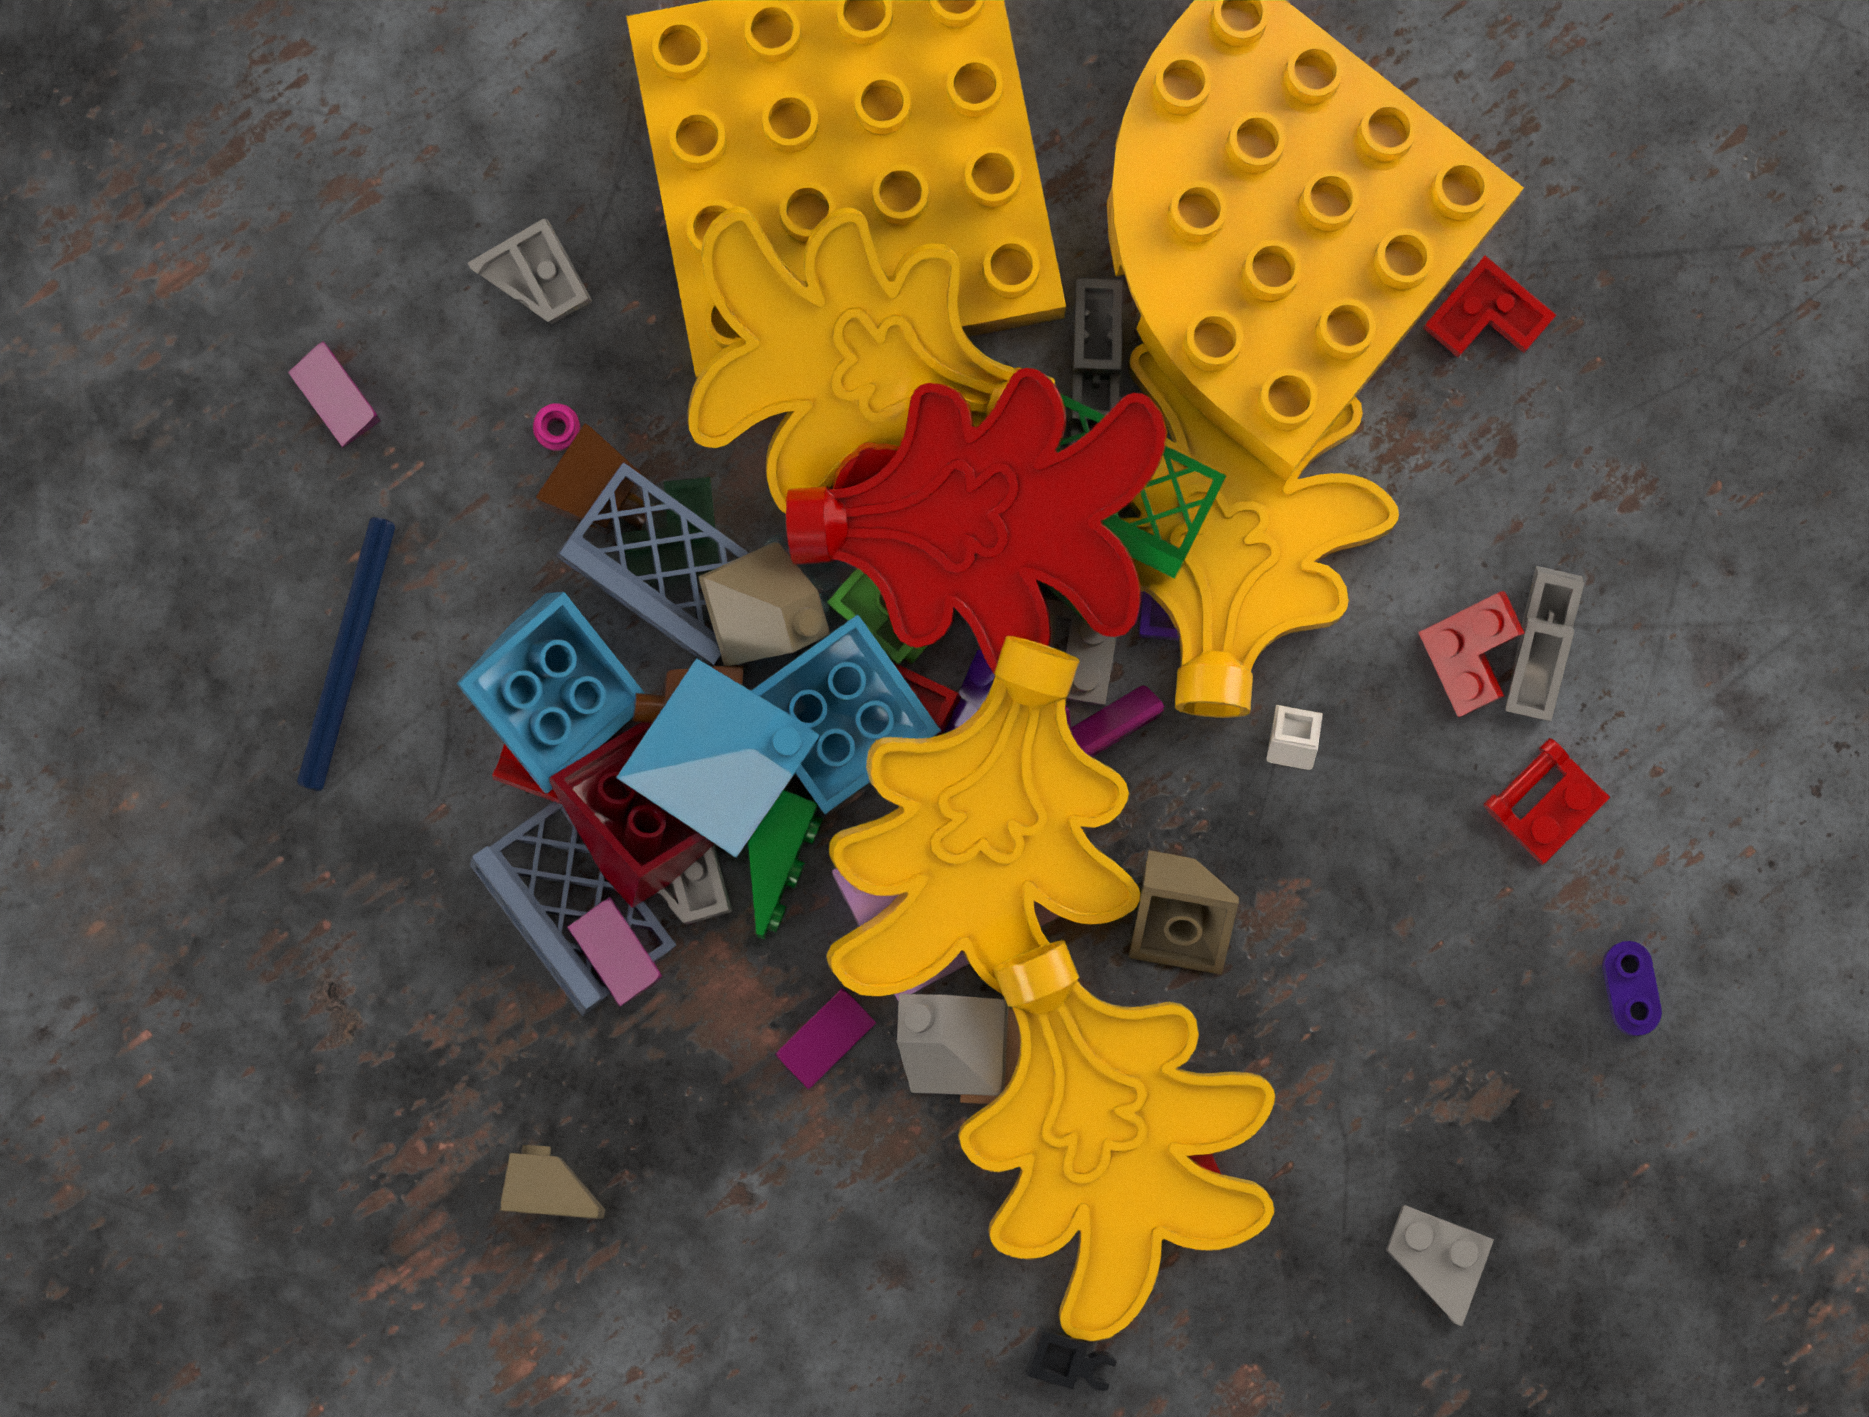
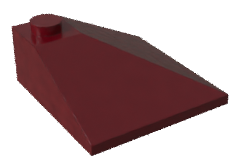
M640 722L552 775L549 780L602 875L631 908L670 885L715 845L617 779V776L653 724L648 722Z

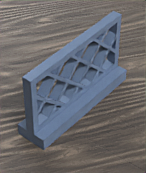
M623 462L555 557L700 661L711 666L715 664L721 654L715 633L704 625L701 605H706L705 599L700 600L696 572L714 570L729 563L727 562L725 549L737 558L747 555L749 552ZM624 477L641 488L643 508L617 512L614 491ZM649 495L662 503V505L650 506ZM609 500L611 513L598 515ZM672 510L680 518L682 535L656 539L652 512ZM645 513L649 541L623 545L618 517ZM612 518L617 546L598 549L582 536L593 521ZM687 522L701 532L689 534ZM703 537L712 539L718 544L721 563L694 567L690 540ZM683 541L688 568L661 572L657 545ZM651 546L655 574L635 576L627 570L624 550ZM618 551L619 563L605 553ZM689 574L693 601L674 604L666 598L663 578ZM656 579L658 591L644 581ZM695 607L696 619L684 611L683 608Z
M552 802L490 847L486 846L472 856L470 866L583 1017L596 1008L611 993L606 986L601 987L590 972L591 963L587 957L586 964H584L576 952L583 953L579 945L569 943L562 934L564 916L579 919L587 913L566 909L569 884L597 888L594 907L601 903L602 889L616 891V889L609 882L604 881L601 871H599L598 880L571 876L574 851L589 854L590 852L586 845L576 844L578 831L563 805ZM560 810L572 825L570 843L542 838L545 821ZM538 826L537 837L525 836ZM515 842L535 845L532 870L512 867L501 852ZM541 846L569 850L565 875L537 871ZM519 876L530 878L529 889ZM536 879L564 883L560 908L539 904L533 896ZM644 901L633 908L628 904L627 917L624 919L630 928L636 927L651 930L661 944L648 954L655 963L673 950L676 944ZM633 909L636 910L643 921L632 919ZM548 914L559 915L557 926Z

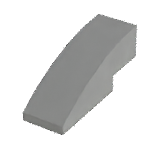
M1540 566L1535 567L1522 622L1525 634L1519 636L1505 711L1552 721L1574 635L1573 626L1585 583L1582 576Z

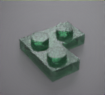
M710 477L663 482L665 493L716 529ZM666 510L668 528L654 529L656 539L682 535L680 518L672 510ZM687 522L689 534L701 532ZM648 530L621 533L623 545L649 541ZM709 537L690 540L694 567L720 563L718 544ZM683 541L657 545L661 572L688 568ZM651 546L624 550L628 571L635 576L655 574ZM712 570L702 571V572H696V575H697V574H705V573L710 572V571H712ZM689 574L677 575V576H671V577L688 576Z

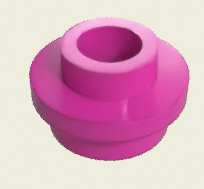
M555 403L543 407L536 414L533 422V432L537 441L543 447L552 451L567 449L580 431L578 416L570 407L564 404ZM556 420L562 421L566 425L565 431L558 436L548 432L549 425Z

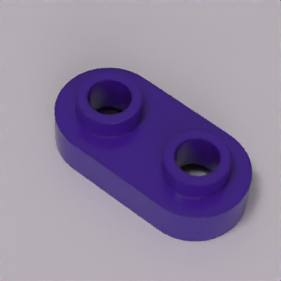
M1623 941L1608 949L1602 962L1612 1020L1615 1026L1624 1034L1641 1036L1653 1031L1659 1024L1662 1016L1652 958L1648 950L1637 942ZM1624 956H1631L1635 959L1637 968L1634 973H1627L1622 969L1621 961ZM1635 1002L1641 1003L1646 1009V1015L1642 1020H1636L1631 1016L1630 1008Z

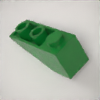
M785 790L781 792L748 840L756 934L764 940L768 930L777 933L787 906L780 904L786 886L795 889L805 862L798 860L805 842L813 845L823 822V818L816 816L818 811L817 803Z

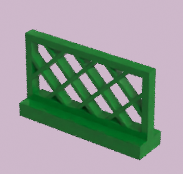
M1061 394L1064 406L1079 414L1084 432L1062 439L1056 451L1060 452V446L1079 440L1091 431L1086 417L1099 423L1105 415ZM1166 446L1163 456L1169 475L1151 480L1145 488L1172 480L1180 507L1154 515L1144 488L1141 496L1148 514L1147 518L1128 523L1120 519L1117 512L1103 520V524L1123 542L1132 558L1175 579L1226 475ZM1171 459L1188 468L1175 472ZM1196 471L1213 480L1205 498L1185 504L1177 477ZM1201 505L1193 522H1191L1187 509ZM1182 511L1188 532L1179 548L1161 538L1156 520ZM1150 522L1154 535L1137 526Z

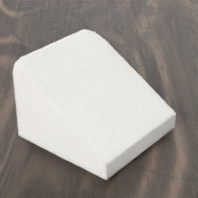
M1276 705L1267 751V761L1274 764L1311 770L1318 751L1323 713Z

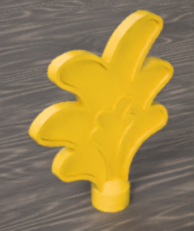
M736 206L724 211L712 221L703 237L701 256L708 291L721 316L743 339L734 342L716 354L701 371L689 399L688 428L696 443L704 447L718 448L729 444L761 420L788 412L775 430L766 454V476L770 493L778 508L786 513L788 489L823 486L830 488L840 463L861 444L867 442L875 444L886 443L900 447L906 429L911 395L920 385L926 383L943 384L960 392L970 405L974 426L978 427L993 410L1012 375L1019 369H1023L1020 367H1010L987 357L973 345L965 334L959 320L957 308L961 267L956 253L946 245L927 243L912 248L902 256L893 276H887L877 258L865 216L855 208H841L826 216L809 236L804 251V272L807 279L804 282L782 261L754 215L744 207ZM1049 377V378L1052 380V382L1055 384L1054 378Z
M1142 343L1131 353L1128 372L1144 395L1150 397L1163 413L1165 424L1173 440L1172 442L1167 438L1166 446L1226 475V478L1175 579L1133 558L1139 576L1140 589L1142 592L1145 591L1151 595L1165 610L1178 633L1181 663L1177 669L1175 709L1186 714L1203 717L1232 718L1246 716L1251 712L1253 682L1251 669L1261 652L1275 640L1290 633L1330 627L1341 619L1348 608L1347 586L1341 576L1328 565L1317 562L1332 553L1368 544L1390 533L1398 520V507L1390 495L1370 480L1356 475L1329 473L1298 479L1306 467L1316 458L1350 439L1357 431L1363 411L1362 404L1356 397L1289 479L1285 481L1193 406L1163 373L1145 344ZM1164 456L1151 480L1169 475ZM1171 459L1175 472L1188 468ZM1196 471L1177 477L1185 504L1205 498L1213 482L1212 479ZM1172 480L1145 488L1154 515L1180 507ZM1141 493L1128 504L1139 518L1129 517L1120 519L1132 523L1148 517ZM1201 505L1187 509L1191 522H1193ZM1182 511L1156 520L1161 538L1179 548L1188 532ZM1150 522L1137 526L1154 535Z
M1006 636L989 694L978 711L964 724L950 732L935 737L918 739L884 737L871 745L866 764L869 780L883 798L899 805V808L879 819L839 831L830 842L829 855L837 870L855 888L877 896H898L874 918L838 939L830 946L827 952L828 965L846 988L860 995L867 996L897 994L931 979L947 967L962 951L968 963L981 979L997 992L1003 994L993 969L1017 955L1049 944L1037 921L1034 901L1062 918L1091 925L1117 920L1129 914L1137 907L1140 901L1138 885L1114 860L1095 848L1081 828H1095L1111 822L1123 810L1128 801L1129 792L1127 784L1120 774L1086 754L1076 743L1068 727L1065 701L1069 695L1080 661L1078 658L1031 640Z
M1062 940L1024 952L993 969L1006 1003L1009 1007L1013 1008L1020 1032L1018 1063L1011 1080L1001 1094L990 1104L967 1119L960 1127L958 1136L960 1145L969 1160L980 1168L994 1172L1011 1170L1016 1167L1021 1168L1011 1192L989 1224L990 1240L999 1252L1021 1259L1044 1257L1061 1249L1080 1230L1075 1266L1058 1316L1061 1327L1072 1338L1097 1341L1111 1338L1126 1328L1146 1303L1158 1275L1163 1239L1195 1250H1219L1241 1244L1259 1234L1269 1225L1275 1211L1272 1199L1262 1186L1254 1181L1210 1171L1194 1162L1188 1156L1221 1152L1236 1147L1250 1139L1268 1119L1275 1102V1093L1271 1084L1259 1075L1245 1072L1194 1073L1179 1069L1178 1067L1189 1060L1197 1046L1199 1032L1193 1013L1182 1004L1174 1002L1140 1007H1121L1096 998L1078 982L1079 975L1066 943Z

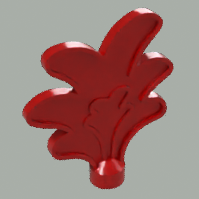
M1023 368L1016 371L1010 378L993 410L978 427L974 426L970 405L960 392L943 384L926 383L920 385L911 395L906 429L900 447L891 461L879 473L865 482L847 488L829 489L828 486L788 489L786 498V527L791 560L794 565L828 563L833 562L835 559L860 569L875 583L881 592L894 633L901 642L910 647L918 648L930 645L944 637L954 622L955 611L957 610L973 630L983 656L993 673L995 672L1006 636L1019 637L1050 646V614L1039 581L1048 584L1063 594L1097 633L1107 637L1125 635L1136 624L1141 602L1140 581L1137 568L1128 549L1103 524V520L1130 504L1144 490L1157 471L1165 452L1167 428L1163 413L1150 397L1142 393L1128 394L1090 432L1074 444L1057 452L1056 450L1065 432V406L1055 384L1047 375L1039 370Z

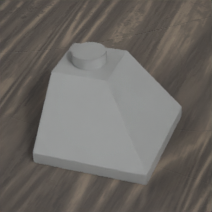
M899 994L897 1044L911 1093L999 1096L1005 1089L1008 1005L1006 1000L951 995Z

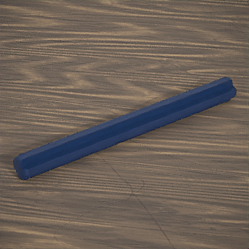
M372 517L369 520L297 779L298 785L306 789L321 791L325 784L395 531V525L387 519Z

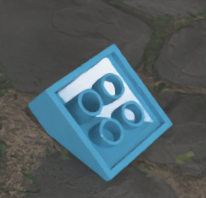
M565 592L544 594L509 625L456 683L544 793H549L553 789L549 783L552 775L599 748L632 719L635 693H644Z
M859 615L853 617L751 690L820 735L795 774L824 814L870 782L866 764L868 751L875 741L884 737L930 738L941 731Z
M696 658L617 776V779L737 858L820 735L777 706Z

